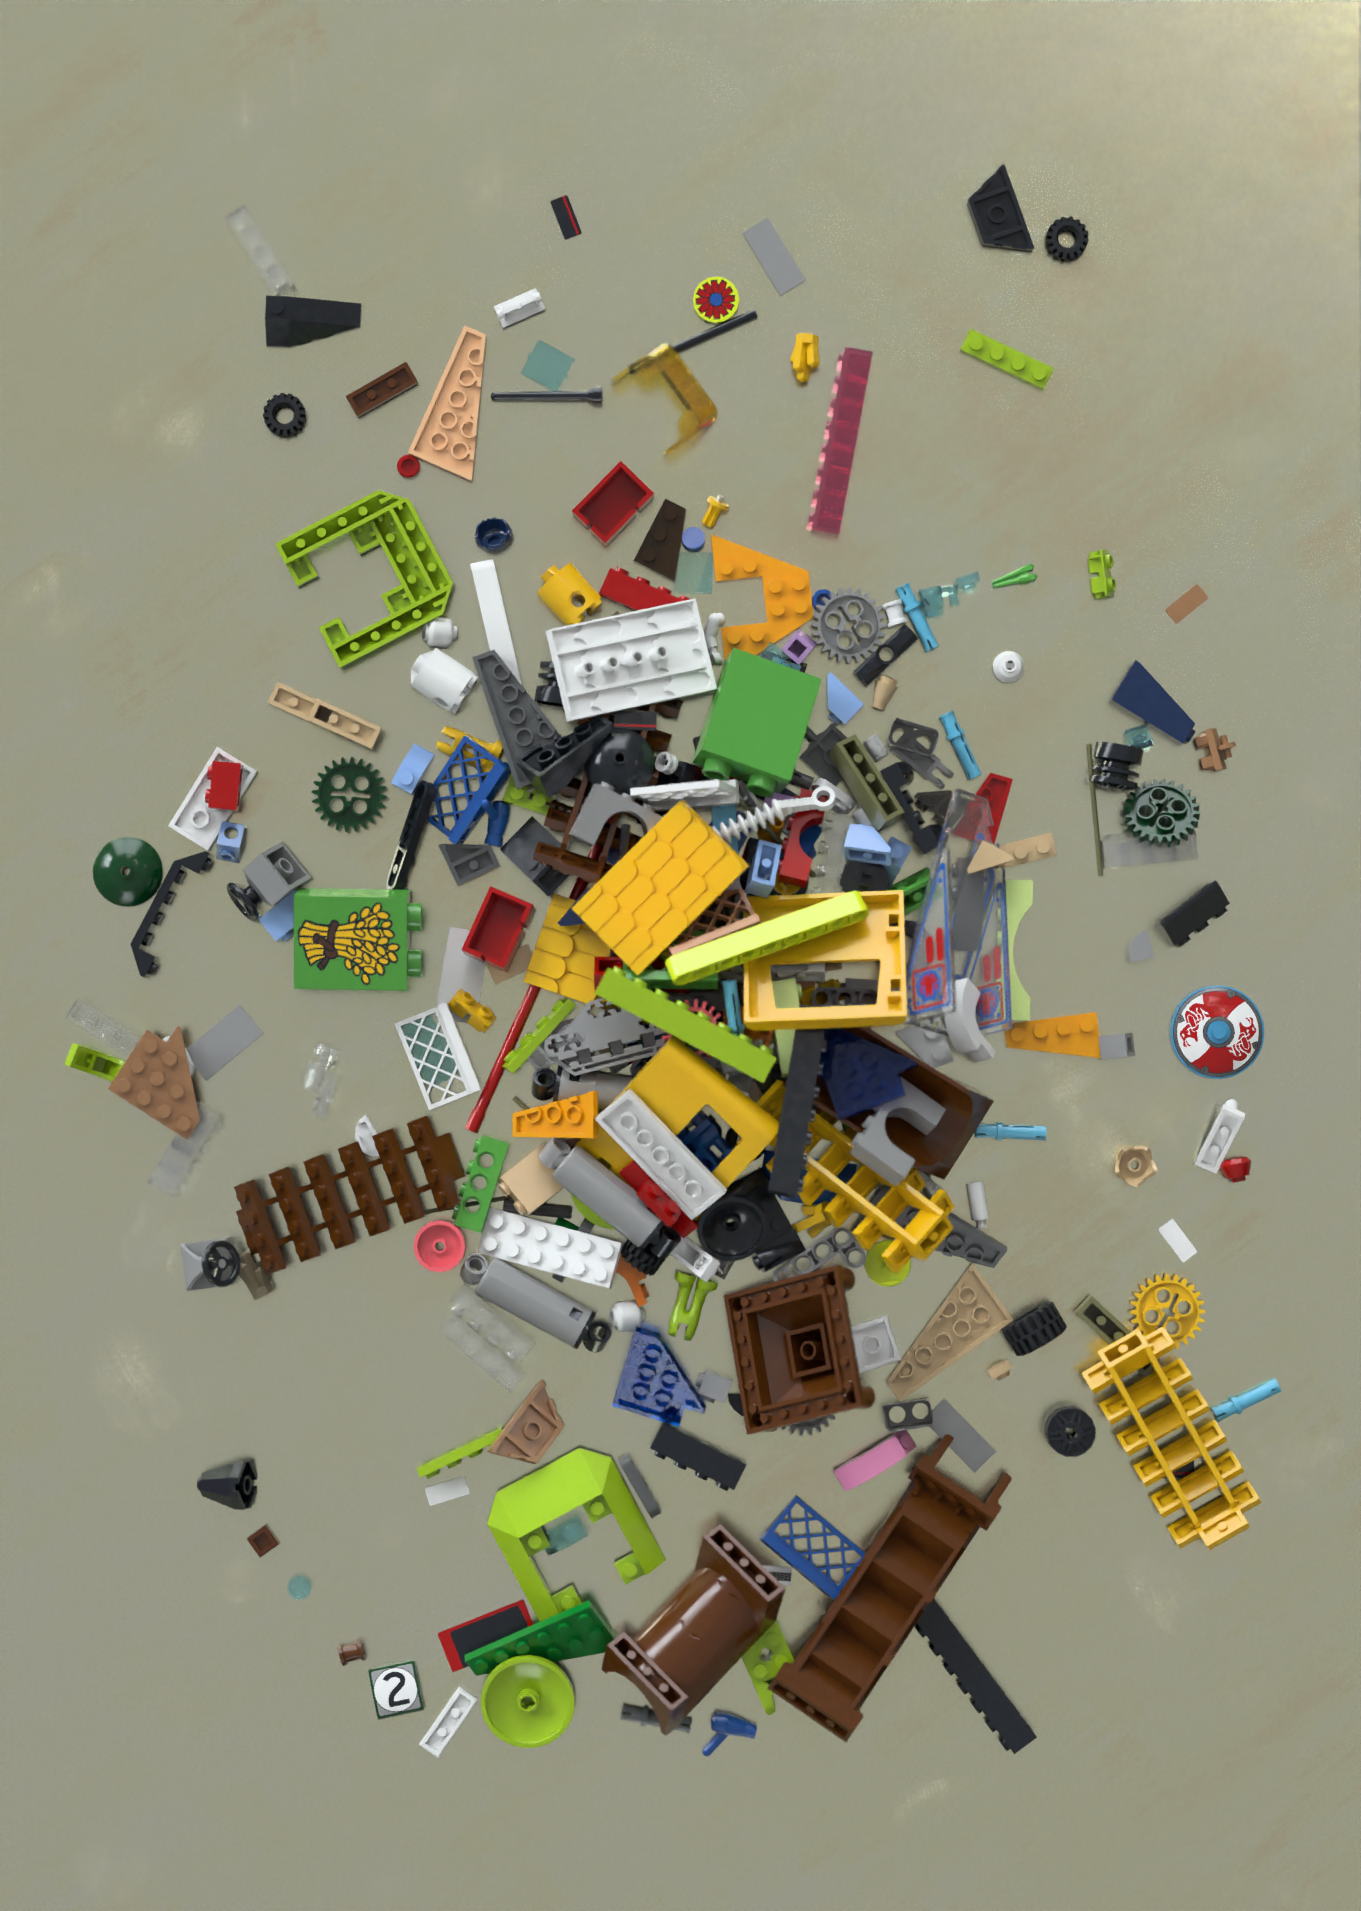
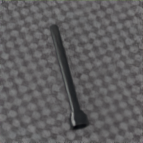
M592 386V389H588V391L493 392L491 399L493 401L588 400V403L593 405H602L603 392L602 386Z

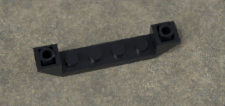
M204 851L175 860L170 867L131 942V948L140 976L148 978L149 975L153 976L159 965L156 962L158 957L143 950L142 947L143 945L147 947L153 937V934L150 932L154 924L158 926L164 915L161 911L164 905L170 904L175 894L172 892L175 884H180L185 876L184 867L202 875L203 871L207 872L213 862L210 859L211 853Z

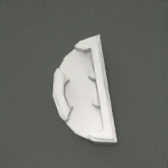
M366 1114L359 1120L355 1128V1140L359 1142L363 1153L371 1157H380L372 1137L378 1133Z

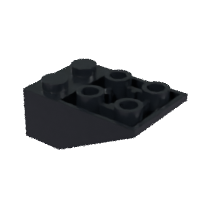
M531 816L500 850L550 898L572 875H564L558 870L553 869L551 865L545 866L536 860H532L538 842L560 848L561 843Z

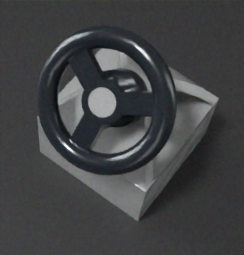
M280 842L259 854L243 869L248 887L242 890L237 884L231 882L227 884V892L233 903L246 918L251 921H257L259 914L255 907L256 903L261 900L273 906L286 898L294 890L297 891L298 888H301L311 877L286 845Z
M230 1237L180 1244L186 1291L227 1287L236 1284V1279L240 1272V1257L236 1248L231 1244Z

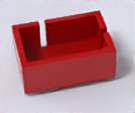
M620 461L572 510V515L587 529L591 526V533L606 547L636 516L635 510L637 509L640 512L654 498V492Z
M490 886L461 949L466 956L484 963L486 961L488 965L507 973L525 935L523 927L528 928L535 913L534 905Z

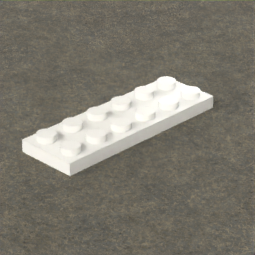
M631 1089L597 1115L595 1120L661 1189L677 1203L691 1220L726 1193L727 1189Z
M489 1208L477 1253L611 1289L623 1243Z

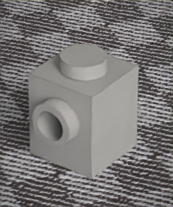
M706 1369L705 1374L700 1373L695 1386L699 1387L698 1393L702 1394L701 1399L714 1403L715 1400L725 1403L733 1379Z

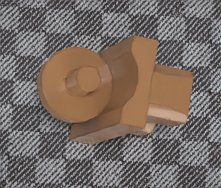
M1217 728L1207 729L1205 733L1195 737L1198 749L1209 747L1211 752L1210 756L1201 758L1203 770L1215 769V771L1227 769L1225 759L1232 757L1230 748L1236 747L1235 742L1228 743L1227 735L1220 736L1221 745Z

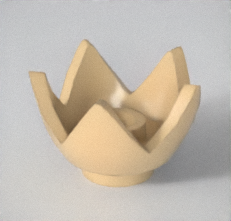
M1127 1146L1118 1154L1115 1171L1117 1176L1125 1180L1129 1185L1139 1187L1146 1179L1153 1177L1157 1173V1167L1152 1160L1149 1147ZM1132 1161H1137L1139 1164L1135 1170L1130 1167Z

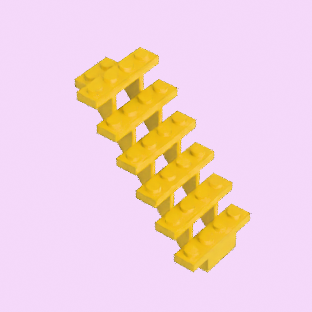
M776 1080L756 1104L780 1123L786 1087L783 1085V1081ZM817 1107L814 1123L809 1122L808 1131L812 1132L810 1146L805 1145L804 1155H808L821 1139L832 1141L834 1144L818 1162L808 1155L807 1166L804 1170L809 1172L803 1177L802 1193L797 1192L804 1204L811 1206L825 1189L838 1193L823 1210L834 1227L840 1228L853 1212L865 1215V1219L852 1233L861 1248L867 1251L883 1234L895 1238L881 1255L891 1272L898 1273L911 1257L926 1261L954 1228L947 1216L955 1206L946 1191L939 1189L928 1200L919 1193L926 1184L918 1170L913 1167L910 1168L906 1177L895 1187L850 1154L854 1147L851 1142L858 1132L848 1127L842 1133L834 1127L838 1119ZM778 1133L768 1145L776 1147ZM774 1156L766 1164V1167L768 1168L770 1173L772 1170ZM850 1161L863 1164L847 1184L837 1178V1175ZM879 1183L892 1187L876 1206H873L866 1200L867 1196ZM908 1205L921 1209L905 1229L894 1222Z
M1161 1327L1143 1337L1139 1329H1136L1099 1350L1098 1354L1101 1362L1082 1372V1375L1093 1394L1115 1383L1119 1393L1099 1403V1406L1111 1426L1132 1414L1136 1424L1116 1435L1128 1457L1148 1445L1150 1446L1153 1455L1135 1464L1133 1467L1145 1487L1165 1476L1167 1477L1170 1486L1150 1496L1162 1518L1184 1507L1187 1516L1167 1527L1178 1547L1181 1549L1202 1538L1208 1550H1211L1250 1528L1243 1513L1261 1503L1260 1498L1249 1481L1232 1491H1229L1225 1484L1244 1473L1243 1467L1232 1450L1214 1461L1210 1457L1208 1452L1227 1442V1439L1215 1419L1197 1430L1194 1428L1191 1421L1210 1411V1408L1198 1389L1178 1399L1174 1390L1193 1380V1377L1181 1358L1161 1368L1157 1359L1176 1348L1165 1328ZM1151 1363L1155 1371L1154 1373L1128 1388L1124 1387L1121 1381L1122 1378ZM1166 1394L1169 1395L1171 1404L1142 1419L1138 1410ZM1183 1425L1186 1426L1188 1435L1159 1450L1155 1441ZM1200 1456L1203 1457L1206 1463L1205 1466L1179 1481L1175 1479L1172 1472ZM1217 1487L1220 1488L1223 1496L1199 1510L1193 1511L1189 1503Z

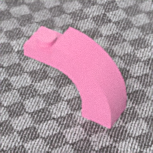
M907 1430L898 1431L872 1449L848 1460L833 1472L844 1490L848 1491L890 1468L906 1457L917 1446Z

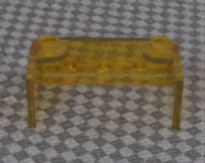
M661 344L611 380L614 385L633 370L644 379H651L661 373L688 411L677 422L678 430L683 438L663 452L665 457L710 425L717 417L715 404L671 345Z

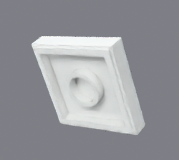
M887 1315L851 1326L859 1374L901 1361Z

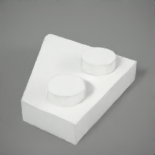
M939 1017L896 1031V1035L931 1067L935 1068L953 1062Z

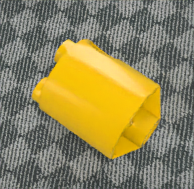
M572 563L567 564L560 570L553 565L541 576L545 584L538 590L537 595L565 626L584 622V616L588 613L593 615L600 609L603 603L599 593ZM578 601L583 606L575 607L573 606L572 602Z

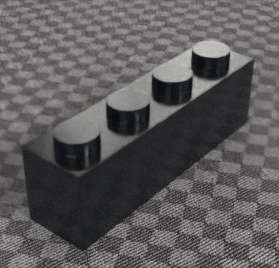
M662 1421L650 1445V1449L654 1450L653 1455L663 1460L667 1456L675 1460L673 1463L675 1466L683 1470L689 1467L695 1470V1476L706 1481L709 1477L717 1481L715 1485L725 1491H728L729 1488L735 1489L747 1465L746 1462Z

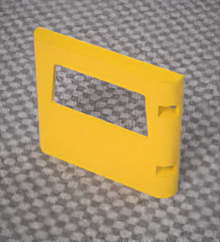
M903 890L860 892L869 910V915L864 920L745 962V1026L751 1030L768 1031L891 1026L904 1023L907 1020ZM849 892L768 896V898L752 896L747 897L762 924ZM743 912V919L750 916L748 913ZM898 923V926H896V927H890V925H889V924ZM862 961L881 962L878 997L875 1005L775 1008L770 972L772 965ZM900 987V991L891 992L892 988Z
M674 1035L609 1104L611 1105L621 1095L631 1089L675 1136L678 1135L704 1105H710L742 1137V1141L712 1172L725 1188L771 1142L779 1129V1122ZM599 1123L598 1138H578L574 1146L582 1147L635 1190L619 1174L620 1170L633 1159ZM700 1213V1214H699L697 1217H695L694 1219L697 1220L702 1213Z

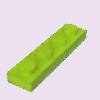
M971 328L960 349L961 352L1043 391L1054 370L1053 367Z
M569 998L557 1000L551 1007L553 1011L547 1017L543 1016L536 1023L535 1026L537 1028L532 1034L527 1033L520 1041L521 1046L516 1051L512 1050L504 1058L505 1063L502 1067L507 1072L513 1074L576 1004Z
M503 1427L419 1466L416 1470L420 1478L426 1475L427 1479L439 1474V1469L446 1465L450 1469L460 1464V1459L467 1455L471 1459L481 1454V1449L488 1445L491 1446L503 1430Z

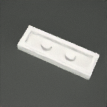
M459 1686L419 1745L439 1758L479 1699Z

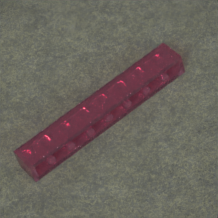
M845 347L844 353H839L837 366L841 367L840 376L835 375L833 389L837 390L836 399L831 398L829 412H833L832 421H827L825 435H829L828 443L822 444L820 457L825 459L823 467L818 466L816 480L820 481L819 490L814 489L812 503L816 504L815 513L810 512L807 525L812 526L811 533L839 537L872 360V351Z

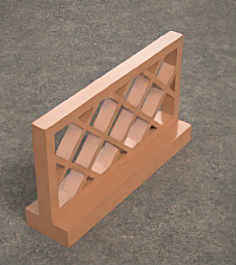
M742 887L740 889L724 891L713 902L719 905L716 912L705 910L690 925L691 927L687 934L682 933L678 936V938L684 939L683 943L673 947L670 944L667 947L670 956L761 924ZM736 893L740 896L737 904L727 901L729 896ZM724 906L734 909L731 917L720 914ZM739 911L750 915L742 920L736 919ZM702 915L712 917L709 925L698 923ZM717 919L728 922L724 927H714ZM695 928L706 931L704 935L699 937L692 936Z

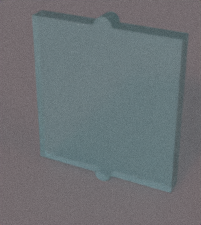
M538 340L532 353L528 354V360L521 374L552 391H558L564 378L568 377L567 373L575 359Z
M680 552L676 580L674 582V593H691V595H695V593L712 594L713 552Z

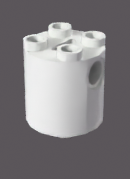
M438 648L420 654L411 668V687L454 714L460 708L465 696L469 695L474 687V683L478 679V676L473 671Z

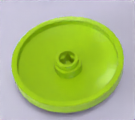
M522 1655L505 1660L491 1671L482 1689L481 1711L487 1726L499 1739L516 1747L535 1748L551 1743L564 1733L574 1713L575 1694L570 1679L558 1665L543 1657Z

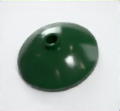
M121 837L110 841L99 851L93 865V879L100 894L109 902L124 907L137 906L147 902L156 894L163 878V865L157 851L149 843L135 837ZM124 867H128L130 869V873L128 875L122 874V869Z

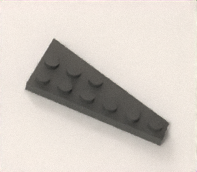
M495 650L474 656L472 659L516 787L519 790L533 785L518 767L515 760L539 744L544 747L554 742V737L560 734Z
M882 1184L869 1203L876 1206L892 1187ZM908 1205L894 1222L905 1229L921 1209ZM950 1212L947 1217L954 1228L935 1251L943 1252V1255L952 1257L954 1255L966 1258L967 1261L995 1268L1007 1252V1246ZM860 1214L852 1225L851 1231L858 1227L865 1219V1215ZM884 1234L882 1235V1237L895 1240V1238Z

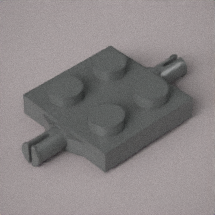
M832 723L824 732L818 735L807 725V732H805L804 736L810 741V744L800 758L820 778L837 786L844 779L828 754L836 743L847 737Z

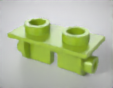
M1103 549L1100 550V554L1099 551L1090 552V557H1088L1090 573H1099V577L1091 578L1092 594H1095V599L1104 598V593L1105 596L1114 597L1116 581L1112 577L1111 568L1114 566L1112 555L1109 554V551Z

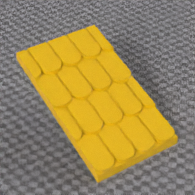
M682 799L573 906L572 910L637 975H640L749 865Z
M554 893L523 982L587 1004L590 1001L602 998L594 993L595 957H610V947L587 924L560 926L558 922L575 903V900ZM680 939L675 944L678 945L683 943L684 939ZM668 950L663 953L665 957H671ZM608 1000L601 1001L605 1006L599 1008L606 1011L617 1008L618 1012L621 1011V1007L615 1004L607 1005ZM645 1020L640 1021L641 1023H644V1024H647V1025L650 1024L649 1022H647V1021H645Z

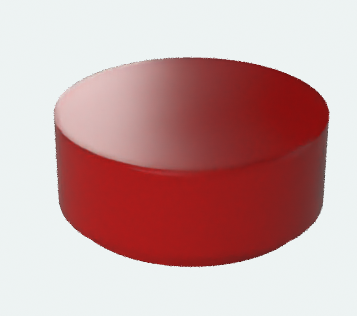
M404 455L397 462V470L403 478L412 479L420 472V462L413 455Z

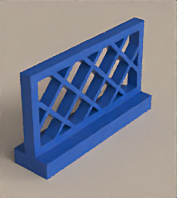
M464 735L433 783L437 791L434 801L436 802L438 815H429L428 822L447 835L449 840L455 845L464 843L484 813L481 801L488 799L491 802L511 772L509 764L502 762L469 736ZM467 743L473 747L475 758L464 759L463 748ZM488 758L495 763L490 772L482 773L480 759ZM476 760L478 774L467 776L465 762ZM460 763L463 777L452 778L450 768L453 764ZM479 777V789L470 792L468 778ZM463 779L465 793L455 795L452 781ZM448 782L450 796L439 797V785ZM466 795L467 807L465 810L458 811L455 797ZM451 798L453 812L442 814L440 800ZM454 815L455 825L452 830L444 826L443 816Z
M797 1496L792 1499L772 1526L759 1539L831 1600H835L866 1554ZM796 1503L804 1509L805 1519L792 1520L791 1509ZM808 1513L814 1518H808ZM788 1514V1520L782 1521ZM818 1520L822 1524L823 1534L810 1535L808 1521ZM805 1521L806 1535L793 1537L792 1523ZM789 1523L790 1537L781 1538L774 1530L779 1524ZM826 1528L832 1533H826ZM836 1535L840 1539L841 1549L828 1550L826 1536ZM823 1536L824 1551L811 1552L810 1538ZM807 1538L808 1552L799 1553L796 1551L794 1539ZM784 1540H790L791 1546ZM844 1543L850 1548H844ZM853 1550L861 1556L855 1564L846 1565L844 1551ZM841 1551L842 1566L830 1567L828 1553ZM825 1553L826 1567L817 1568L814 1566L812 1554ZM802 1555H808L809 1561ZM852 1567L847 1573L846 1568ZM843 1568L844 1578L837 1585L831 1580L830 1569ZM820 1570H826L827 1576Z

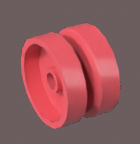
M441 1219L431 1221L422 1227L415 1236L413 1247L415 1257L423 1267L429 1271L444 1272L451 1270L460 1263L465 1256L467 1244L465 1235L459 1226L454 1225L451 1221ZM438 1242L444 1244V1248L441 1251L435 1247Z

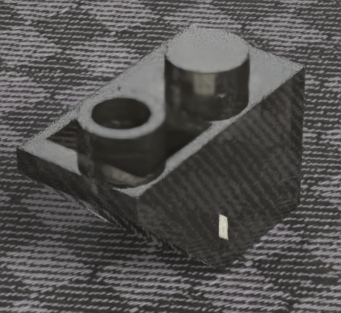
M951 790L917 792L913 797L916 800L914 804L923 812L928 810L933 814L932 820L942 828L944 823L949 828L968 806Z

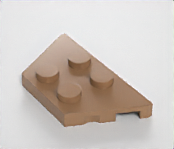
M539 1381L487 1452L531 1464H537L564 1428L560 1417L556 1414L553 1401L549 1400L544 1388L546 1385L543 1381Z

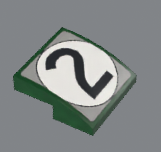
M415 1661L368 1670L378 1720L424 1710Z

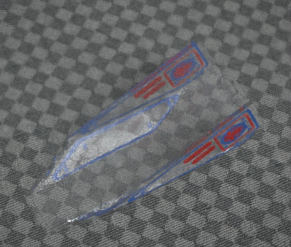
M959 788L954 789L951 795L912 937L906 968L907 1020L904 1023L949 1036L944 1014L956 1012L955 981L969 978L980 992L975 1015L981 1034L985 1036L1012 1029L1004 867L998 868L996 866L970 875L968 874L967 869L982 840L992 844L989 827L993 826L994 823L988 799ZM998 843L992 844L993 846L999 848Z

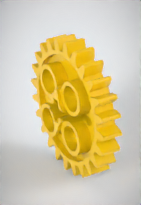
M1167 1273L1164 1275V1280H1161L1159 1275H1155L1154 1283L1150 1279H1146L1148 1286L1145 1287L1140 1284L1141 1294L1133 1293L1138 1298L1137 1301H1130L1135 1306V1309L1130 1310L1129 1313L1136 1316L1130 1320V1323H1138L1134 1331L1139 1329L1143 1332V1337L1156 1331L1157 1325L1165 1314L1162 1312V1309L1164 1307L1168 1308L1174 1294L1178 1293V1298L1170 1308V1311L1173 1313L1171 1316L1167 1315L1164 1318L1161 1327H1164L1166 1330V1325L1171 1321H1175L1178 1329L1175 1333L1168 1335L1177 1349H1179L1180 1341L1188 1345L1187 1337L1195 1339L1193 1331H1201L1197 1323L1205 1322L1204 1319L1199 1317V1314L1206 1313V1310L1199 1309V1306L1205 1302L1196 1299L1201 1293L1199 1291L1193 1293L1192 1290L1195 1285L1190 1284L1186 1286V1278H1183L1179 1283L1178 1275H1174L1172 1280H1170ZM1162 1289L1167 1290L1169 1294L1165 1302H1159L1157 1299V1293ZM1181 1301H1187L1189 1304L1188 1311L1183 1314L1179 1313L1177 1309L1178 1304ZM1149 1310H1155L1157 1319L1151 1323L1147 1322L1146 1313Z

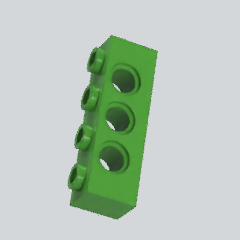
M926 867L891 885L886 891L903 890L905 916L929 903L935 878H933L929 868ZM937 883L931 902L943 896Z
M482 1135L481 1139H476L473 1152H476L474 1162L469 1161L466 1170L469 1179L467 1184L462 1183L459 1196L463 1198L460 1206L455 1205L452 1219H455L454 1225L482 1233L510 1143L486 1135ZM484 1154H489L493 1157V1165L489 1168L481 1165L480 1159ZM478 1176L486 1180V1187L483 1190H478L473 1185L474 1179ZM469 1199L478 1201L479 1209L476 1212H470L467 1209L466 1203Z

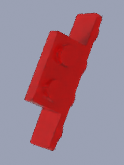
M634 1160L620 1170L619 1174L637 1191L636 1195L668 1227L671 1226L682 1238H685L697 1229L698 1222L695 1219L691 1220L677 1203Z

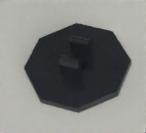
M851 861L845 864L840 884L844 892L886 891L890 879L881 864Z

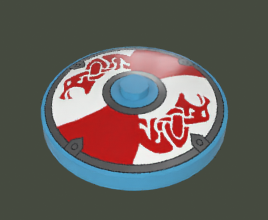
M1207 986L1190 993L1178 1005L1171 1020L1170 1039L1177 1058L1187 1069L1202 1077L1223 1079L1243 1072L1256 1060L1264 1041V1024L1257 1006L1244 993L1227 986Z

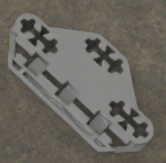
M600 998L588 1002L563 1033L548 1037L544 1048L550 1060L576 1076L653 1056L666 1043V1040L663 1039L655 1040L654 1036L667 1032L651 1023L649 1024L650 1028H646L645 1025L640 1023L643 1019L621 1008L620 1012H618L617 1008L609 1009L608 1011L612 1014L605 1017L606 1011L598 1013V1017H595L594 1014L589 1013V1010L593 1008V1004H595L596 1008L605 1006L601 1001L606 999ZM575 1033H578L579 1036H584L581 1046L578 1043L569 1044L572 1050L566 1051L567 1045L559 1047V1052L550 1048L553 1039H556V1042L566 1040L562 1035L568 1034L567 1040L575 1038ZM640 1034L642 1035L645 1048H643L642 1044L623 1048L624 1043L640 1040ZM608 1043H610L613 1056L608 1052L592 1057L591 1052L609 1048ZM576 1051H578L581 1064L579 1065V1061H574L568 1065L562 1060L577 1056Z

